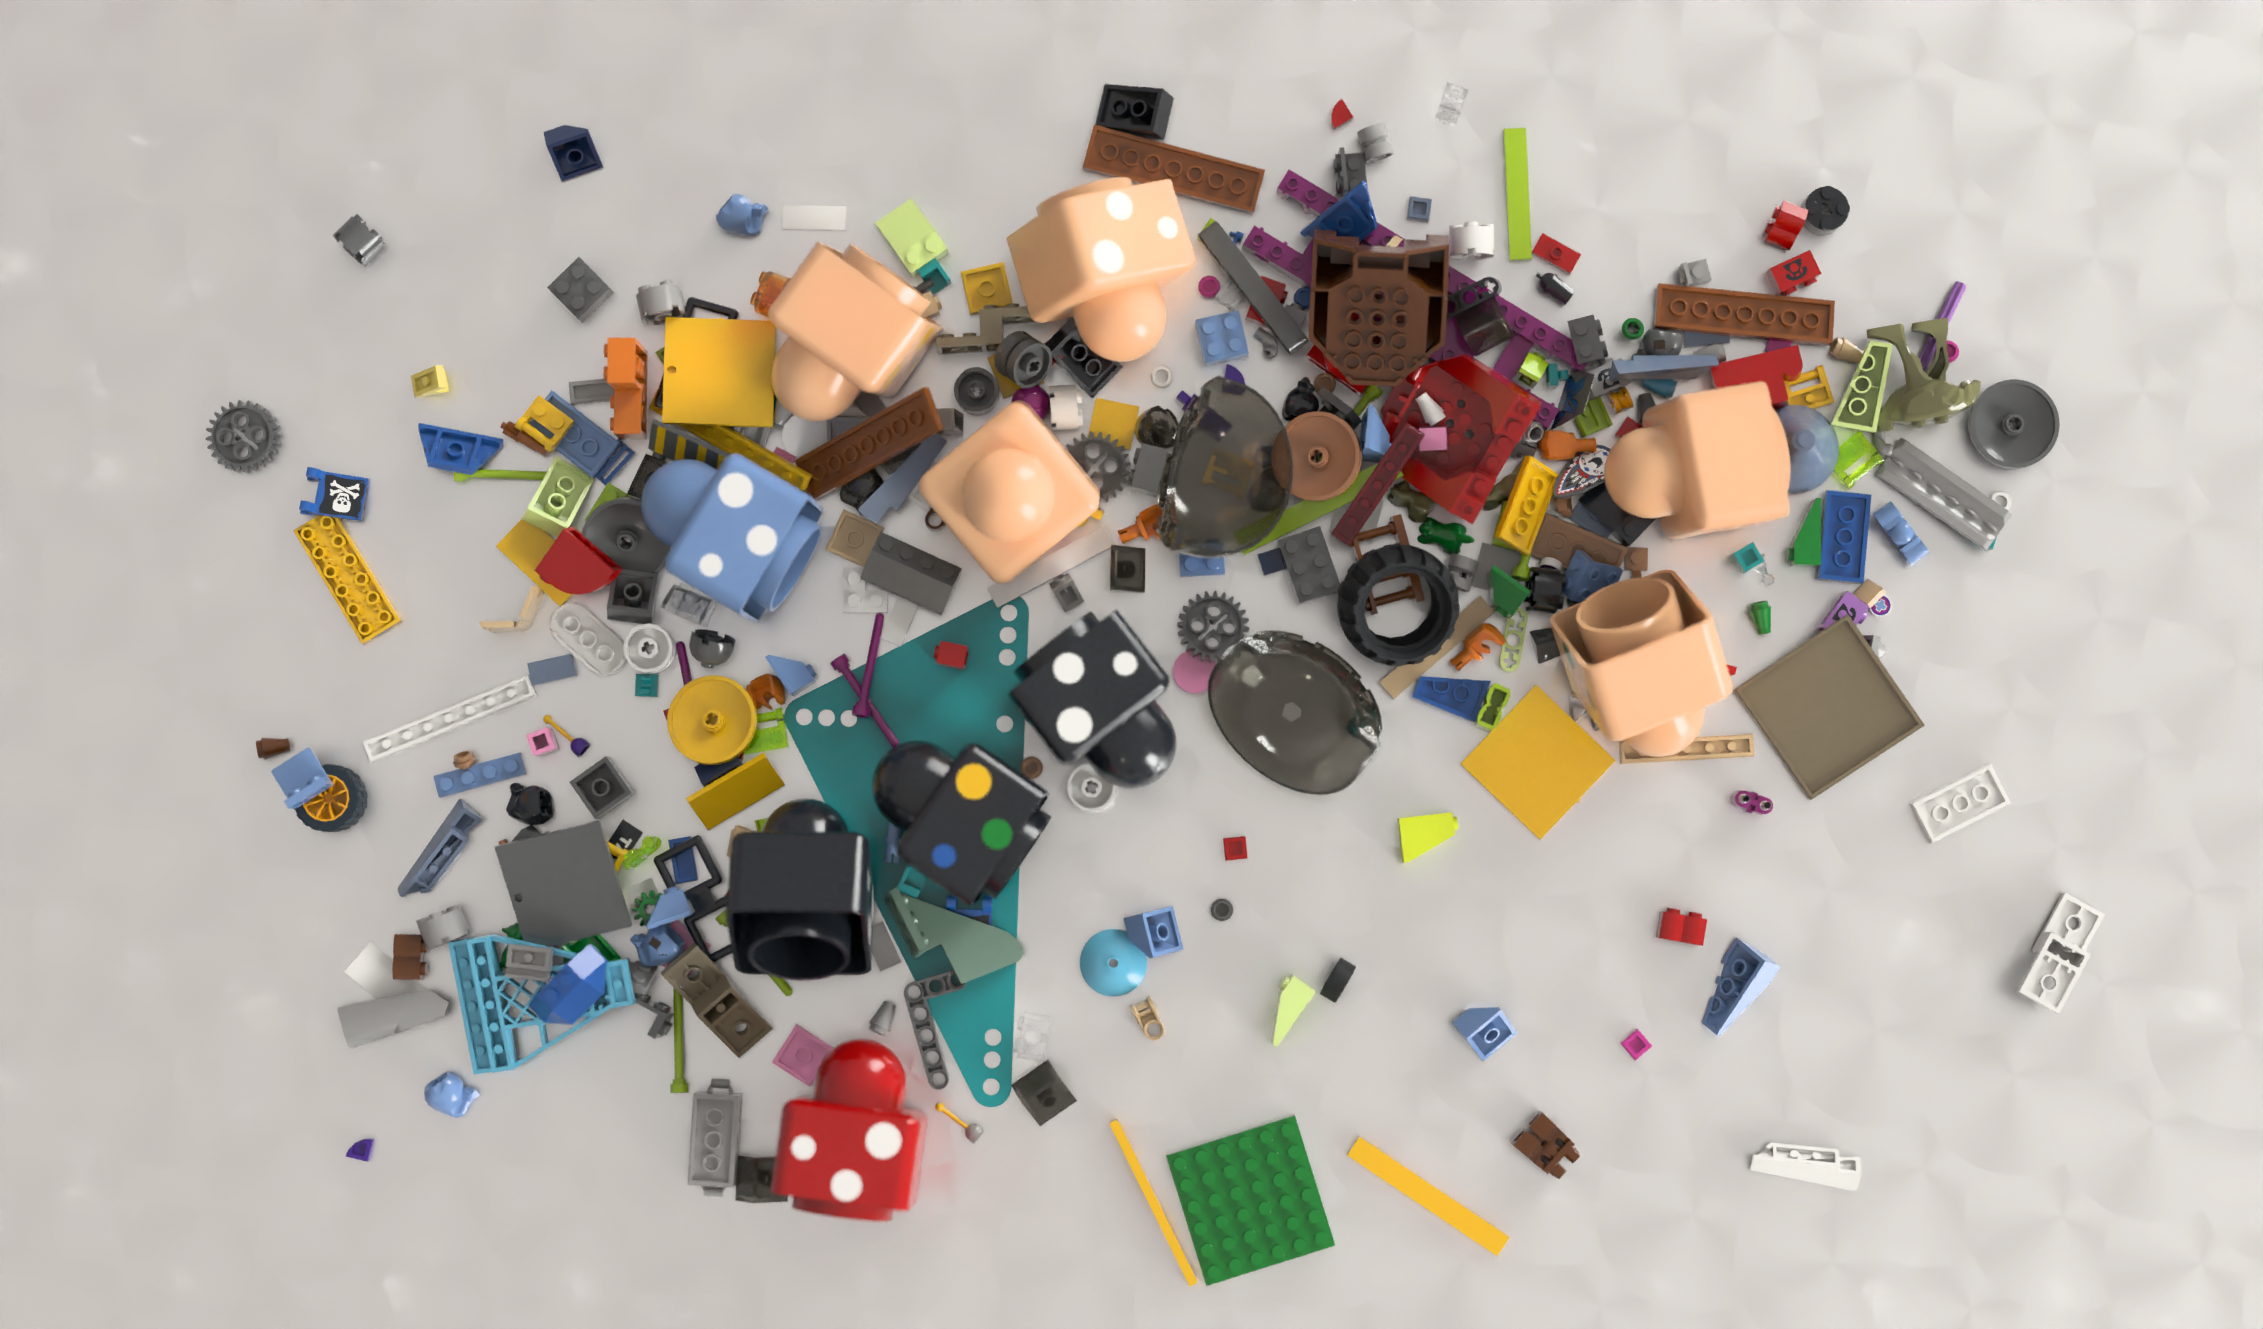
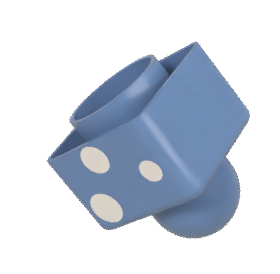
M736 453L727 456L718 470L698 460L680 459L671 461L661 466L651 475L642 493L641 510L648 529L658 540L671 547L665 559L666 570L754 623L761 618L766 609L772 612L785 600L806 568L822 533V526L818 524L824 508L815 499Z

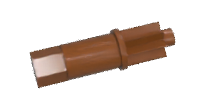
M508 421V423L503 422L501 424L502 433L516 442H520L544 457L549 453L540 442L525 431H519L515 428L513 422Z

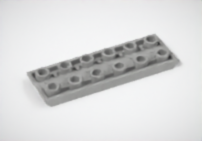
M1900 438L1893 448L1892 454L1887 456L1875 473L1882 480L1985 551H1987L2012 516L2007 509L1903 438Z

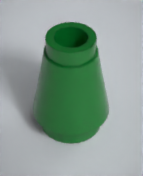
M1629 318L1622 325V334L1626 339L1636 340L1644 332V326L1637 318ZM1628 329H1632L1633 333H1629Z
M1768 601L1751 603L1749 612L1758 635L1770 633L1771 606L1768 605Z

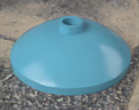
M1107 929L1095 934L1087 941L1081 952L1080 969L1082 976L1094 991L1102 995H1125L1141 983L1146 973V955L1129 941L1127 932L1123 930ZM1111 959H1116L1118 961V965L1116 967H1111L1109 965V961Z

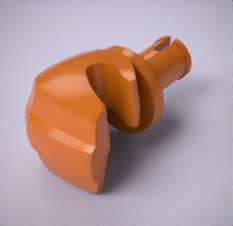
M1560 430L1544 431L1543 437L1538 441L1537 449L1544 460L1565 461L1574 459L1576 452H1596V439H1576L1573 432L1566 433Z
M1156 504L1140 512L1136 516V524L1118 530V534L1123 544L1140 536L1145 541L1149 540L1150 537L1161 540L1156 530L1162 528L1169 535H1172L1176 531V525L1170 510L1163 505Z
M1482 623L1465 637L1463 641L1464 649L1451 659L1450 662L1460 671L1473 658L1481 661L1483 659L1481 653L1491 652L1490 647L1482 643L1483 640H1491L1502 646L1506 643L1505 637L1492 624Z
M761 675L746 686V691L751 696L756 710L761 708L762 705L772 710L773 708L769 704L771 698H775L776 702L780 705L785 704L784 685L775 675Z

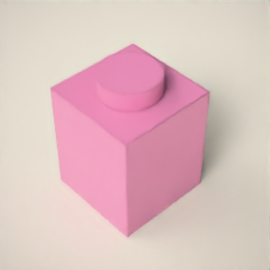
M1447 425L1419 427V431L1425 434L1418 445L1420 446V451L1447 450Z
M547 727L526 735L533 756L539 757L559 750L552 728Z

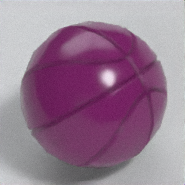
M1038 385L1031 388L1020 387L1012 396L1011 402L1017 400L1027 402L1041 419H1044L1050 410V397Z

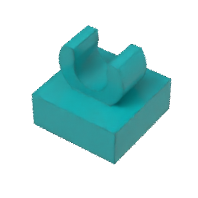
M1557 363L1547 365V389H1556L1559 386V381H1567L1569 379L1568 370L1558 371Z
M636 674L635 696L658 697L659 675Z

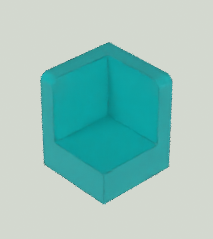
M936 258L917 270L923 281L930 277L935 284L929 288L933 295L951 284L950 278Z
M1754 542L1731 554L1742 573L1764 562Z
M907 865L897 888L901 892L903 891L910 896L919 898L927 877Z

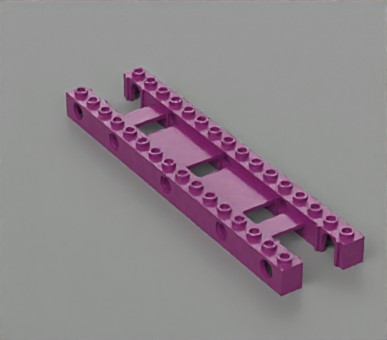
M1290 169L1285 174L1276 191L1283 200L1284 198L1288 200L1289 197L1298 200L1303 204L1304 213H1310L1315 217L1320 216L1339 200ZM1378 222L1377 228L1359 242L1360 245L1386 246L1397 235L1403 239L1398 247L1404 246L1403 237ZM1254 225L1244 241L1242 249L1302 286L1311 289L1313 238L1303 254L1289 247L1287 242L1279 241L1264 232V228H1258ZM1448 266L1447 296L1476 282ZM1477 287L1480 293H1483L1485 291H1490L1492 293V291L1487 288L1484 290H1480L1479 287ZM1473 291L1465 295V301L1468 304L1475 301L1476 296ZM1499 295L1447 321L1445 345L1427 358V361L1430 363L1463 353L1474 358L1492 326L1498 324L1512 332L1511 335L1513 336L1493 367V370L1499 372L1511 382H1513V377L1531 348L1546 355L1548 360L1549 358L1557 357L1569 364L1568 369L1570 373L1583 371L1587 363L1578 365L1572 339ZM1452 301L1447 303V313L1450 314L1455 310V304ZM1373 316V319L1377 322L1381 321V318ZM1513 382L1542 402L1533 421L1539 422L1543 430L1546 431L1560 409L1556 408L1554 403L1550 404L1531 393V389H1525Z

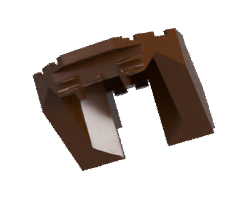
M1314 229L1308 339L1322 351L1324 356L1345 376L1350 384L1397 387L1412 371L1414 372L1435 351L1445 345L1449 235L1426 234V240L1404 239L1403 247L1359 245V237L1336 236L1337 230ZM1376 292H1382L1383 298L1376 299L1374 295ZM1352 313H1357L1359 319L1354 321L1350 316ZM1380 314L1382 319L1377 322L1373 319V316ZM1403 315L1405 320L1399 323L1396 321V317ZM1374 336L1380 337L1381 341L1378 344L1372 342Z

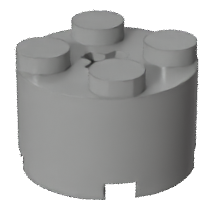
M672 280L662 281L660 285L653 287L644 285L638 288L639 293H637L636 299L643 324L648 325L647 321H653L654 325L665 324L666 317H678L679 314L685 315L680 287L673 285Z
M459 904L416 921L428 950L470 934Z

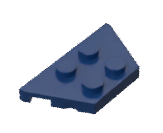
M1364 180L1302 229L1300 234L1304 237L1308 235L1313 238L1314 229L1337 230L1336 236L1359 237V242L1378 226L1366 182Z
M418 424L428 467L473 475L503 447V439L428 424Z

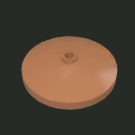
M1320 411L1308 412L1291 420L1280 432L1273 451L1275 473L1284 488L1301 499L1314 502L1331 500L1343 494L1358 476L1362 462L1361 444L1354 429L1342 418ZM1320 454H1323V457L1320 459V462H1319V461H1318V456H1319Z

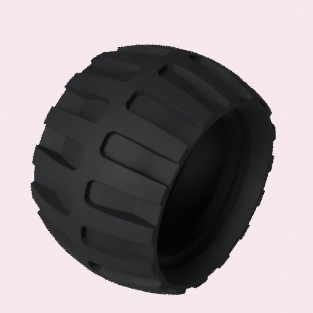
M1384 545L1382 548L1372 549L1363 554L1364 556L1356 563H1353L1347 570L1348 573L1341 582L1338 591V618L1348 641L1365 657L1389 666L1415 665L1423 662L1424 658L1437 654L1442 649L1441 646L1453 635L1456 620L1459 618V594L1449 570L1431 553L1411 545ZM1398 572L1414 573L1424 578L1430 588L1431 605L1427 618L1418 629L1405 636L1389 638L1375 634L1368 628L1365 618L1366 599L1372 588L1386 576Z

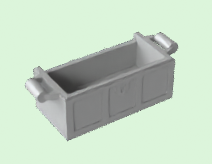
M711 1079V1084L706 1092L697 1091L693 1093L688 1185L702 1186L704 1196L723 1197L726 1187H734L737 1184L742 1094L733 1093L730 1080ZM711 1088L729 1089V1093L711 1092ZM705 1186H718V1187H723V1188H712V1187H705Z

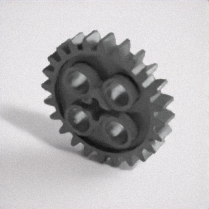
M238 400L237 406L229 402L230 409L221 406L223 413L215 412L217 420H209L213 428H206V431L212 433L211 436L206 437V440L211 441L212 444L207 448L215 450L211 456L213 458L219 457L217 463L220 465L225 463V468L228 470L233 466L235 472H239L240 468H242L243 472L248 473L250 466L252 470L257 471L256 464L264 467V459L272 460L268 454L270 452L277 453L272 447L273 445L280 444L274 440V437L280 436V433L274 431L279 425L271 423L275 417L273 415L266 416L269 410L264 408L260 411L261 405L258 403L253 407L251 401H247L245 406L241 400ZM246 416V423L243 426H239V417ZM231 423L238 431L244 433L246 438L258 446V449L255 450L248 442L242 440L240 435L228 427V424ZM258 430H262L263 437L256 441L254 438L255 433ZM230 432L231 440L228 443H224L223 436ZM243 447H247V456L241 458L240 450Z
M1090 431L1089 438H1086L1082 433L1081 441L1074 437L1075 445L1067 444L1066 446L1077 462L1084 464L1086 473L1091 469L1089 465L1091 462L1096 463L1105 451L1108 452L1107 457L1099 465L1100 472L1095 471L1090 476L1091 479L1093 477L1101 478L1103 484L1099 489L1100 497H1103L1107 502L1109 501L1108 494L1114 497L1117 496L1115 489L1123 491L1120 485L1121 482L1128 483L1123 477L1130 474L1129 471L1125 470V467L1131 465V463L1124 462V459L1129 454L1121 453L1124 446H1116L1118 439L1110 442V434L1104 439L1102 438V432H1099L1098 436L1094 437L1093 432ZM1091 445L1099 448L1100 452L1096 458H1091L1087 454V449ZM1109 459L1114 460L1117 464L1114 472H1108L1104 468L1105 462Z
M1205 591L1204 598L1196 594V602L1189 599L1190 607L1183 606L1182 609L1186 614H1179L1178 618L1183 620V622H1178L1177 627L1183 628V630H1180L1177 635L1184 636L1180 643L1188 644L1186 652L1194 650L1193 658L1200 654L1201 662L1204 661L1205 657H1209L1210 663L1213 662L1215 657H1217L1219 663L1222 661V656L1230 660V652L1237 655L1238 650L1236 646L1243 648L1244 644L1240 640H1247L1248 638L1247 635L1243 634V632H1248L1250 628L1244 626L1249 621V618H1242L1246 610L1239 611L1238 608L1241 603L1233 604V596L1228 600L1225 599V592L1221 597L1217 596V591H1214L1213 596H1209V593ZM1217 607L1220 614L1218 616H1211L1208 609ZM1224 614H1228V617L1218 624L1217 631L1212 629L1202 640H1198V637L1209 629L1210 624H1216ZM1199 621L1203 624L1204 628L1196 631L1192 628L1191 624ZM1230 623L1235 627V630L1232 633L1224 631L1223 625ZM1208 638H1215L1218 641V645L1210 647L1207 645L1206 640Z

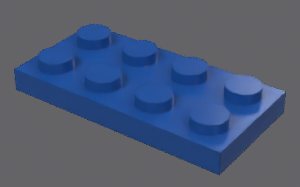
M1825 491L1821 533V565L1818 566L1817 579L1864 583L1871 506L1870 494Z

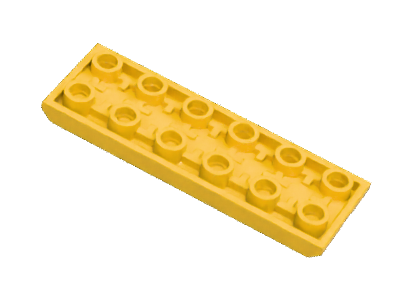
M318 515L293 530L361 644L401 621L340 518Z

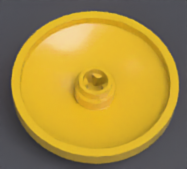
M718 675L699 677L683 686L673 698L667 716L668 732L675 747L688 759L704 765L723 764L738 757L751 743L757 728L756 707L749 693L736 681Z

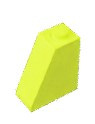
M1453 812L1397 818L1402 863L1412 861L1454 836L1455 830H1458L1457 817H1453Z

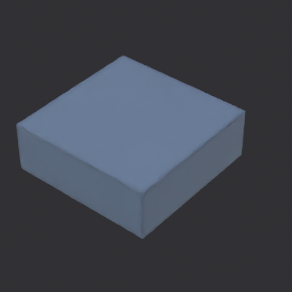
M1410 196L1406 219L1429 222L1432 199Z

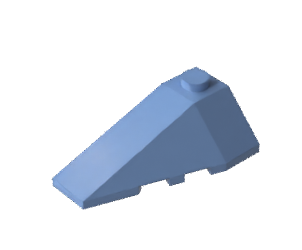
M1737 937L1724 955L1722 961L1724 967L1721 976H1717L1715 983L1718 985L1714 996L1710 998L1702 1022L1717 1036H1720L1763 992L1780 969V966L1767 955Z

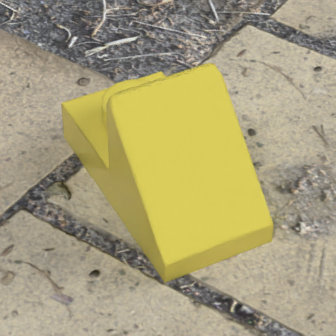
M443 365L433 366L411 375L414 397L449 391L446 371L443 369Z

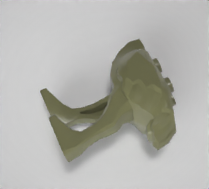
M1948 318L1912 323V332L1931 335L1936 340L1935 359L1926 373L1923 371L1921 359L1906 344L1903 324L1867 330V338L1887 341L1897 348L1903 363L1906 384L1897 388L1882 406L1878 419L1879 432L1893 430V423L1907 426L1912 425V429L1925 427V422L1934 421L1935 425L1947 423L1948 418L1954 417L1976 402L1980 393L1981 381L1973 380L1970 382L1965 380L1959 385L1946 381V371L1949 367L1947 352Z

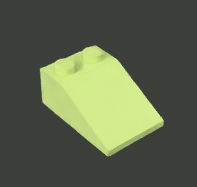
M912 198L875 222L912 278L918 274L917 270L934 258L938 261L949 254L947 247Z
M555 456L522 520L558 537L563 529L570 527L594 479L582 469Z
M1293 975L1290 978L1285 976L1278 986L1281 990L1278 994L1271 1043L1275 1047L1279 1045L1316 993V991Z

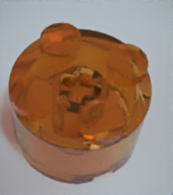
M763 271L759 277L758 283L760 285L758 290L752 294L750 304L754 305L755 313L769 317L768 311L791 278L772 271Z

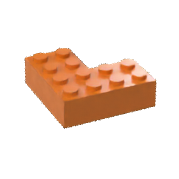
M608 338V344H604V357H607V366H604L603 374L604 380H607V383L614 389V395L610 396V407L614 409V417L610 418V430L614 431V435L620 440H647L648 351L636 338Z

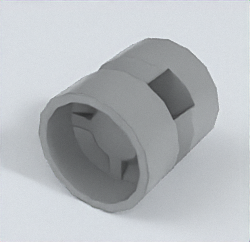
M1384 123L1371 125L1357 132L1360 144L1366 146L1364 148V156L1367 163L1380 161L1394 154L1390 142L1385 140L1388 137V133Z
M1452 553L1448 563L1449 572L1455 581L1457 590L1469 592L1473 582L1471 575H1475L1479 562L1469 557Z

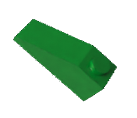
M1821 498L1811 501L1790 543V548H1787L1786 558L1787 561H1790V566L1817 567L1821 565Z

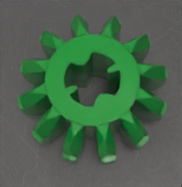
M650 890L649 898L645 892H642L641 897L643 901L637 898L634 900L639 905V907H632V911H639V914L634 916V920L643 918L640 926L643 927L651 914L647 913L646 909H649L647 906L649 904L655 906L659 896L663 895L662 893H658L655 897V892Z

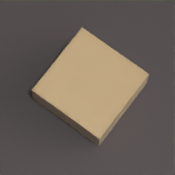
M1867 579L1853 595L1871 608L1886 592L1882 587Z

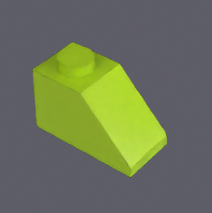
M1529 352L1514 378L1533 389L1541 379L1549 363L1545 361L1546 358L1540 353Z

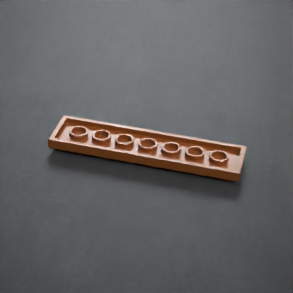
M1098 125L1093 126L1083 163V169L1116 178H1130L1132 182L1139 184L1171 180L1174 191L1177 194L1254 214L1265 172L1264 169Z
M1658 283L1654 328L1831 346L1833 343L1835 301Z
M929 387L921 388L796 459V466L812 475L805 490L806 494L818 500L944 430Z

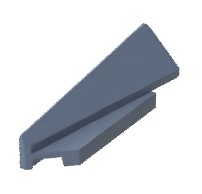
M937 433L927 438L858 508V511L876 524H878L890 506L897 511L948 441Z

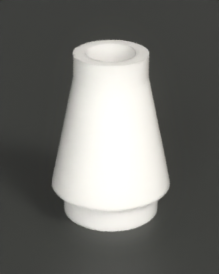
M1427 392L1415 399L1425 422H1428L1431 427L1446 417L1443 413L1444 410Z

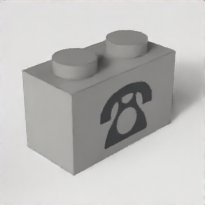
M1612 358L1600 362V367L1595 368L1594 365L1584 368L1583 371L1595 375L1587 402L1632 383L1631 379L1610 382Z

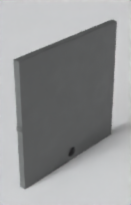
M601 820L554 832L546 831L542 835L494 847L523 941L550 947L574 940L581 941L586 937L632 926Z

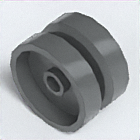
M1016 331L1005 337L995 354V367L997 371L1022 388H1031L1038 385L1045 379L1052 364V353L1049 347L1025 331Z

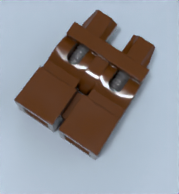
M1539 1111L1527 1125L1532 1132L1529 1133L1526 1129H1523L1511 1144L1545 1173H1550L1552 1176L1560 1179L1567 1171L1559 1164L1560 1160L1565 1156L1573 1164L1581 1155L1574 1147L1575 1144L1543 1112Z

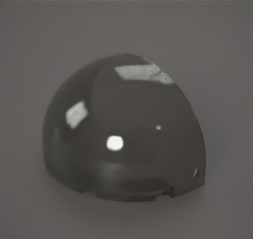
M1216 376L1201 387L1199 397H1193L1173 436V439L1176 440L1172 454L1167 453L1157 504V507H1161V517L1157 518L1158 530L1165 547H1169L1172 551L1197 558L1228 557L1248 550L1260 543L1279 522L1289 500L1293 479V459L1290 441L1275 409L1261 394L1249 386Z
M1277 630L1259 631L1255 635L1248 637L1245 635L1237 639L1223 653L1210 674L1208 700L1212 715L1221 733L1232 748L1250 766L1284 787L1316 795L1339 792L1355 781L1374 757L1380 746L1379 739L1382 732V720L1379 707L1371 690H1366L1360 681L1361 676L1348 662L1317 641L1313 644L1304 640L1302 635Z

